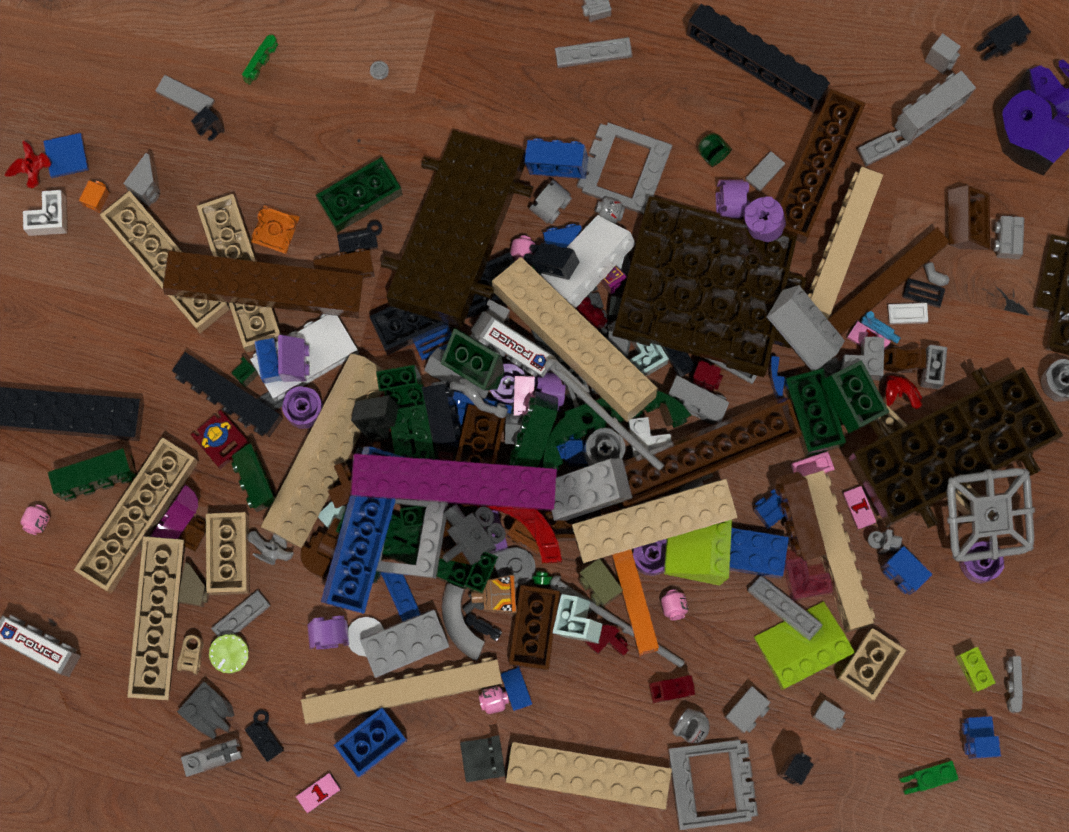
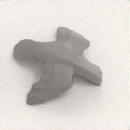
M256 531L248 534V541L261 552L260 555L257 553L252 554L259 560L275 565L276 559L284 561L292 559L294 552L284 551L287 548V542L273 534L272 540L266 542L260 538Z

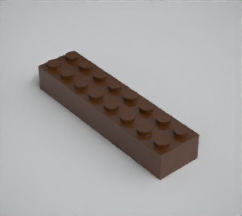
M830 89L780 204L786 220L783 233L797 236L796 241L803 244L806 243L866 105L865 102Z
M468 404L456 462L496 464L506 416L500 418L493 413L481 411L476 406ZM449 503L448 509L454 506L455 504ZM457 504L465 516L474 513L478 509L477 505ZM447 517L440 559H443V555L457 545L447 531L452 527ZM460 552L450 560L471 565L463 552Z

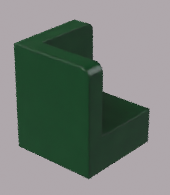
M242 357L240 359L242 363L231 374L244 387H247L259 374Z

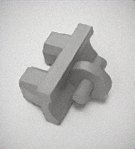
M887 529L883 533L875 531L869 535L868 543L872 548L879 549L878 553L885 554L887 551L897 552V549L901 548L902 537L892 535L893 530Z

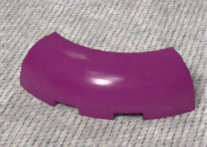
M185 485L161 519L164 523H159L150 537L178 539L198 508V499L188 486Z

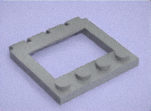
M608 123L607 126L600 124L595 137L601 141L595 139L589 152L591 156L595 157H589L587 174L589 175H586V179H579L577 187L583 189L582 193L601 200L605 197L620 200L622 206L626 209L644 215L648 197H654L672 145ZM615 137L651 149L633 198L596 186Z
M396 499L395 504L426 507L416 565L384 562L381 561V552L376 572L436 579L446 522L444 512L448 510L449 503Z
M740 740L668 749L679 830L752 821L751 817L758 816L756 802H749L748 799L756 798L753 781L746 782V778L753 777L751 762H743V758L750 757L748 743L741 744ZM729 752L737 812L697 817L689 757Z

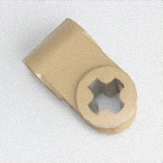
M189 635L184 639L178 659L177 671L186 670L196 675L198 674L204 642L200 637ZM192 639H196L198 642V646L194 650H191L189 647V642Z

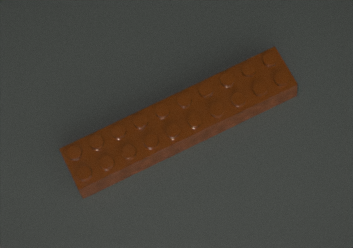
M168 251L163 291L164 295L359 318L363 275Z
M780 397L650 450L664 464L660 471L641 454L623 461L632 498L619 502L618 505L624 508L630 507L802 436L791 400Z

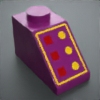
M615 266L601 280V283L610 296L625 287L627 277Z

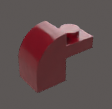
M602 625L598 643L583 641L597 655L608 644L622 657L629 651L626 648L628 644L621 637L618 639L615 637L620 630L610 625Z
M692 675L649 684L653 703L672 701L696 695Z

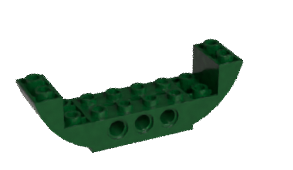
M410 365L377 371L379 391H384L385 396H390L399 406L395 426L390 427L395 454L406 458L439 460L437 444H433L422 391L424 384L416 366ZM404 505V508L400 509L403 529L423 525L426 507Z
M657 391L656 398L633 418L640 416L644 410L649 413L660 408L666 426L672 425L673 428H676L688 422L687 418L692 415L675 398ZM603 398L595 400L613 419L615 417L619 423L624 421V418ZM588 404L564 412L560 416L561 420L550 432L539 468L560 470L559 466L563 462L557 446L567 443L571 437L576 440L588 434L587 431L592 430L593 433L598 429L605 428L608 423ZM582 417H586L589 420V424H585L582 421Z
M346 509L336 529V532L339 534L344 520ZM391 515L382 556L401 564L416 565L423 527L416 526L403 529L401 518ZM483 552L480 560L473 565L455 561L446 562L444 559L439 558L436 578L463 589L483 594L498 556L489 552Z

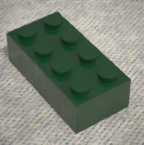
M380 157L316 194V198L338 233L403 194L401 187L385 161Z
M823 368L789 377L784 381L787 397L791 400L802 433L800 440L805 457L843 447L846 443L837 411L821 383L822 380L826 379Z
M535 392L534 398H529L526 415L524 414L521 430L517 433L514 450L512 449L509 457L510 466L538 468L558 412V398Z
M124 448L47 472L53 494L61 500H65V502L75 500L76 496L84 494V496L94 494L95 490L103 488V490L113 488L114 484L119 482L122 484L132 482L133 478L137 476L132 456Z

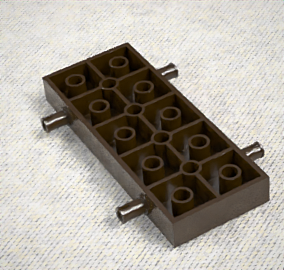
M453 130L440 161L426 156L423 158L425 161H422L421 167L435 171L436 175L402 259L398 260L384 256L383 259L385 261L382 260L381 262L382 268L396 271L386 296L391 307L463 327L475 294L489 299L492 298L491 294H494L495 288L480 283L514 193L530 198L533 192V186L518 183L525 167L526 153L524 149Z
M982 367L973 371L971 375L979 386L977 391L892 434L888 433L881 418L869 424L878 440L854 452L849 457V460L887 528L915 513H920L928 529L937 525L939 521L930 507L948 497L947 488L950 478L959 475L981 473L989 469L992 471L1001 470L1017 461H1022L1030 476L1041 471L1032 455L1034 452L1056 442L1063 434L1024 367L995 382L989 381ZM978 481L965 482L960 484L964 488H966Z

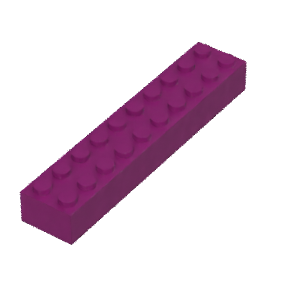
M354 454L350 496L551 511L554 510L557 469Z

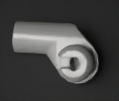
M933 263L924 265L930 283L938 286H944L949 283V277L936 272Z

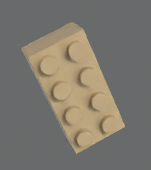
M246 512L206 514V593L209 595L250 594L249 541L247 539L249 534V515Z

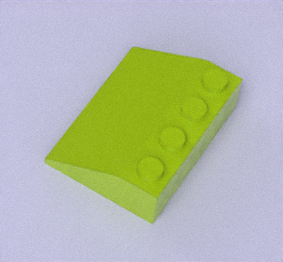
M732 519L667 538L664 574L719 586L729 578Z
M824 601L806 610V612L823 624L822 628L810 641L785 621L754 637L781 691L855 653Z

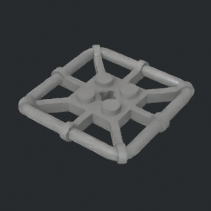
M1026 468L997 471L989 469L981 473L959 475L948 480L949 517H947V523L950 525L951 551L954 560L957 562L989 558L997 560L998 557L1024 554L1034 549L1033 513H1035V507L1032 506L1031 479ZM1017 476L1005 493L994 494L993 479ZM985 480L987 495L975 497L960 483ZM1023 483L1024 507L1012 509L1011 497ZM955 489L970 500L971 515L957 516ZM991 510L996 513V516L992 518L993 520H990L988 517V513ZM1025 514L1026 540L1013 530V516ZM972 521V534L959 549L958 523ZM1010 534L1022 546L998 549L997 535ZM989 536V551L967 553L979 537Z

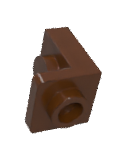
M195 517L189 521L180 540H184L183 546L195 552L197 551L206 534V522Z

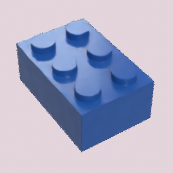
M538 138L527 141L525 164L530 175L586 179L589 157L585 145L581 142L563 143L560 140L546 142Z
M731 528L729 571L781 579L784 574L789 537Z
M381 708L334 746L357 777L361 778L408 740L387 712Z

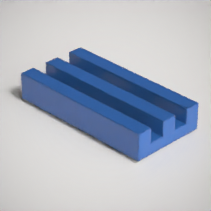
M449 327L414 342L422 361L430 358L435 350L423 354L424 351L450 340L452 332ZM448 333L447 336L420 348L421 345ZM448 344L439 347V349L445 351Z

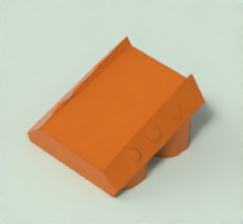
M264 205L263 209L258 213V223L253 230L251 242L287 254L300 216Z

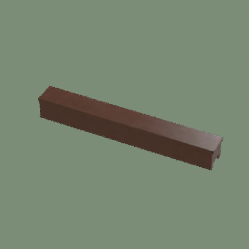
M939 227L935 228L828 319L840 335H843L857 321L864 317L866 313L876 307L947 246L950 241L939 230Z

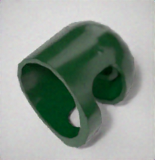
M717 133L706 135L698 144V152L711 168L723 161L732 151L728 143Z

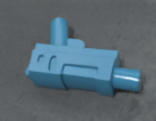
M869 311L861 318V323L896 344L899 342L901 337L893 333L895 330L876 319L872 311Z

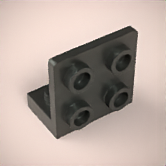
M500 736L460 743L466 782L505 777Z

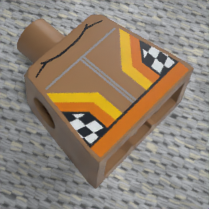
M514 575L488 580L483 594L471 591L472 603H484V612L516 615Z

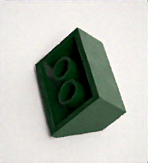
M454 328L440 364L484 391L497 390L505 372L501 355Z
M862 360L821 381L848 434L889 413Z
M250 443L232 456L234 462H231L235 473L239 472L241 479L238 481L242 491H247L249 497L246 498L249 508H254L258 512L272 506L276 496L258 453Z

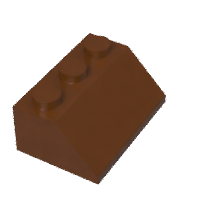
M968 185L950 189L948 197L949 245L958 249L989 250L990 194Z

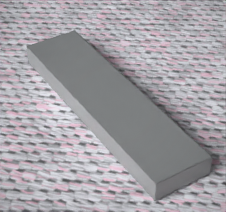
M629 37L555 48L558 68L632 57Z
M762 576L748 589L752 596L809 641L822 628L823 624Z

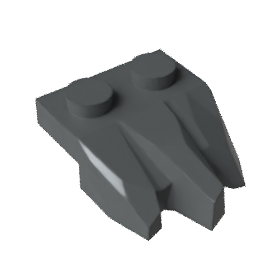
M203 682L177 711L194 728L214 740L217 736L216 729L229 733L231 726L225 718L235 716L232 705L206 682Z

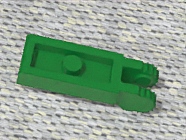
M267 35L243 71L242 77L245 83L250 85L253 80L256 81L260 74V68L269 61V54L275 53L278 43L274 35Z
M953 761L916 771L912 775L900 778L901 783H906L913 779H916L917 782L916 787L904 790L905 795L917 791L922 792L959 780Z

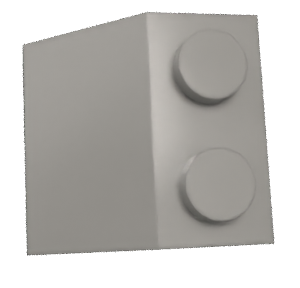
M145 153L123 184L136 199L148 207L158 200L160 187L156 166L149 154Z

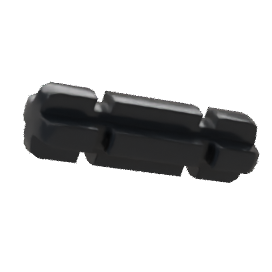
M471 613L467 615L465 624L470 627L473 625L474 629L486 636L489 634L490 638L495 641L500 638L502 634L500 629L492 628L493 625L480 618L476 619L477 616Z

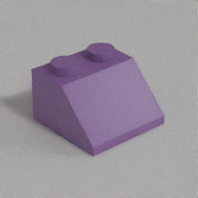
M278 335V374L282 381H307V376L310 375V365L306 364V356H310L309 345H306L305 340L302 338Z

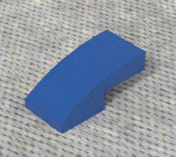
M772 356L769 364V375L773 393L776 399L783 396L785 377L777 376L779 357Z
M520 668L502 673L501 677L513 711L532 705Z

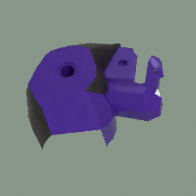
M1062 59L1058 61L1059 67L1069 78V64ZM1035 66L1028 69L995 102L997 133L1002 152L1016 164L1043 176L1052 164L1069 148V88H1064L1050 69L1043 66Z

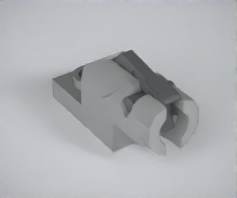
M238 739L181 757L186 777L243 758L242 752L237 751V747L240 746Z

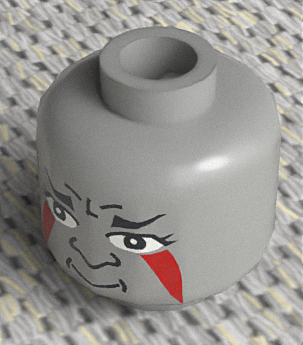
M605 197L602 202H597L595 212L600 217L615 224L617 221H621L625 207L622 206L620 200Z

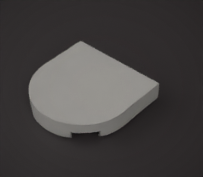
M513 547L492 553L498 556L495 563L498 578L514 575L515 588L521 585L524 586L531 581L532 575L535 574V561L528 551Z

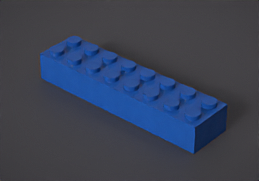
M364 447L362 455L406 458L373 447ZM350 496L321 598L322 603L358 613H365L396 499Z

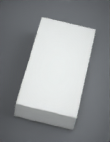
M927 303L888 304L889 325L928 323Z

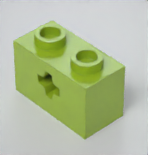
M978 647L956 656L973 693L996 683Z

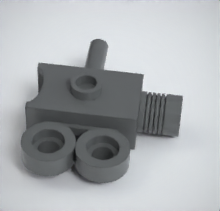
M455 504L444 512V515L452 524V527L447 531L457 544L443 555V559L446 562H449L460 552H463L472 565L480 560L483 552H490L496 548L495 544L505 539L506 532L504 527L498 523H493V512L487 507H480L474 513L465 516L459 506Z

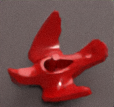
M22 141L25 158L16 159L4 175L11 177L20 173H27L28 181L26 185L32 189L39 184V170L44 167H50L51 162L45 153L35 155L30 144Z
M890 375L886 378L884 385L887 384V406L894 403L897 394L898 397H902V393L909 397L913 408L919 409L922 406L920 392L907 377L902 378Z

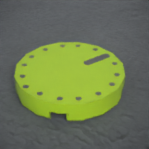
M229 633L218 636L209 649L211 664L223 673H234L241 670L249 658L247 643L236 634Z

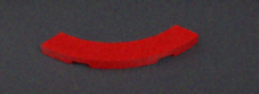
M477 505L478 509L480 507H487L490 510L505 513L515 518L527 528L539 548L542 564L562 563L557 538L549 523L538 510Z

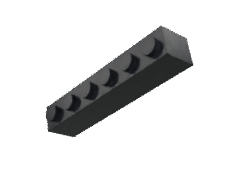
M186 352L172 370L176 375L175 379L182 384L187 382L191 385L190 389L198 395L202 392L207 396L206 400L213 405L218 403L223 406L222 410L228 415L235 414L238 416L237 420L243 425L248 426L250 424L253 426V431L261 437L266 435L270 438L283 419L280 414Z

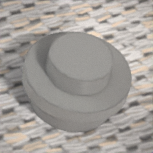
M377 61L371 65L370 74L374 79L382 80L388 76L389 68L385 62Z

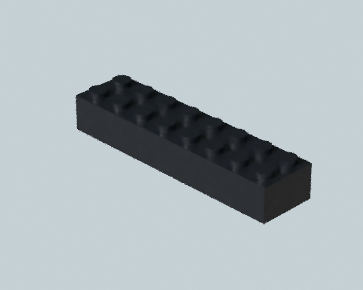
M701 3L689 20L686 34L688 37L810 112L814 113L825 97L830 84L825 76L814 73L809 66L801 65L791 55H785L776 46L765 43L760 36L752 35L742 25H736L727 16L716 13L711 6H705Z
M509 252L487 262L480 283L492 286V280L514 263L511 253ZM495 293L491 294L492 298L490 300L497 304L503 303ZM475 294L466 319L487 310L489 298ZM394 307L386 308L369 316L387 356L414 344L418 340L453 326V324Z
M0 387V429L140 441L144 403L140 399Z

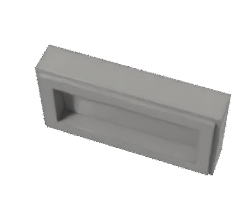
M770 152L747 176L746 181L760 192L785 166V163L773 152Z

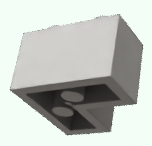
M864 337L861 342V355H844L841 360V370L862 360L872 380L880 381L884 370V338Z

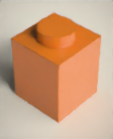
M89 180L79 201L84 207L100 213L110 193L104 183L100 181H95L94 183Z

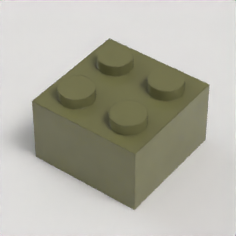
M600 558L580 572L579 583L585 591L589 589L592 593L591 599L597 607L601 605L604 608L622 595V588Z

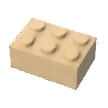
M871 628L837 680L870 702L874 701L906 650Z

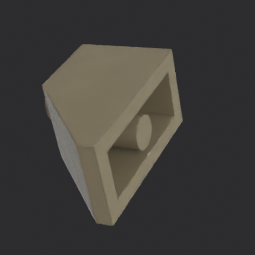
M185 563L178 602L180 604L204 607V604L208 603L209 594L206 593V585L193 566Z

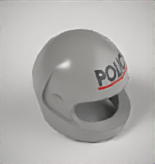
M687 708L678 720L672 733L676 737L684 738L689 743H699L707 737L710 731L708 718L700 711Z

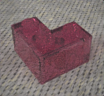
M801 558L785 561L784 569L792 601L833 593L829 573L809 576L806 561H803Z

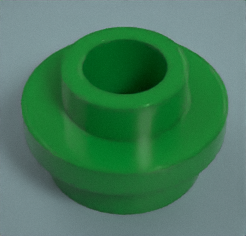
M537 571L536 575H532V579H534V584L549 585L552 576L548 575L546 571Z

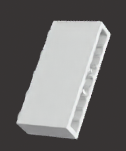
M597 215L567 247L575 251L580 262L571 278L566 280L545 274L540 276L568 303L576 308L635 246V241L631 232Z
M323 314L318 321H311L303 326L304 329L299 332L293 331L287 335L302 338L305 340L306 345H309L310 356H306V364L310 365V375L307 376V381L283 382L281 380L266 383L265 386L274 401L284 398L289 390L298 386H305L348 360L350 354H359L338 316ZM255 353L250 360L260 375L257 354Z

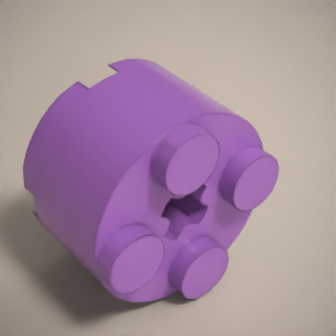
M719 180L717 187H720V192H716L717 213H721V216L729 218H743L745 216V208L750 204L749 200H747L749 183L744 182V180Z
M769 196L758 198L745 208V222L753 238L763 240V242H770L781 236L786 220L783 209L776 200Z
M507 362L503 363L505 372L498 389L490 391L499 401L512 403L514 402L515 376H527L522 367ZM507 378L514 382L509 388L503 383Z
M547 372L544 377L539 374L536 377L534 376L536 392L558 398V412H561L560 406L563 407L565 399V385H562L561 379L553 372Z
M298 386L288 391L282 405L283 413L287 420L299 429L313 427L323 408V403L317 392L303 386ZM302 404L306 406L304 411L300 407Z
M667 539L633 549V558L639 572L647 576H656L664 572ZM649 551L657 553L655 559L648 557Z
M990 542L974 543L967 553L989 551ZM998 557L997 560L984 559L983 566L980 565V560L960 561V567L963 574L969 580L980 584L986 583L1001 574L1004 568V558Z
M334 616L327 621L324 620V617L314 618L307 625L310 649H313L315 646L317 650L338 648V644L349 645L347 620H344V616Z

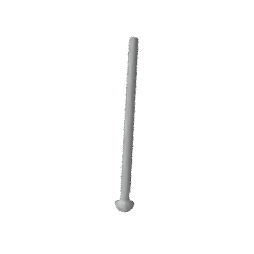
M552 358L546 361L545 370L547 372L551 370L657 470L660 471L664 467V464L631 435L615 417L613 419L604 408L587 394L590 391L562 366L558 360Z
M556 575L552 577V580H550L552 589L560 591V594L576 596L590 601L588 610L590 614L591 611H594L612 624L622 628V632L634 637L631 626L602 607H597L593 601L560 580L561 576ZM658 644L659 649L656 651L658 654L680 668L683 666L685 661Z

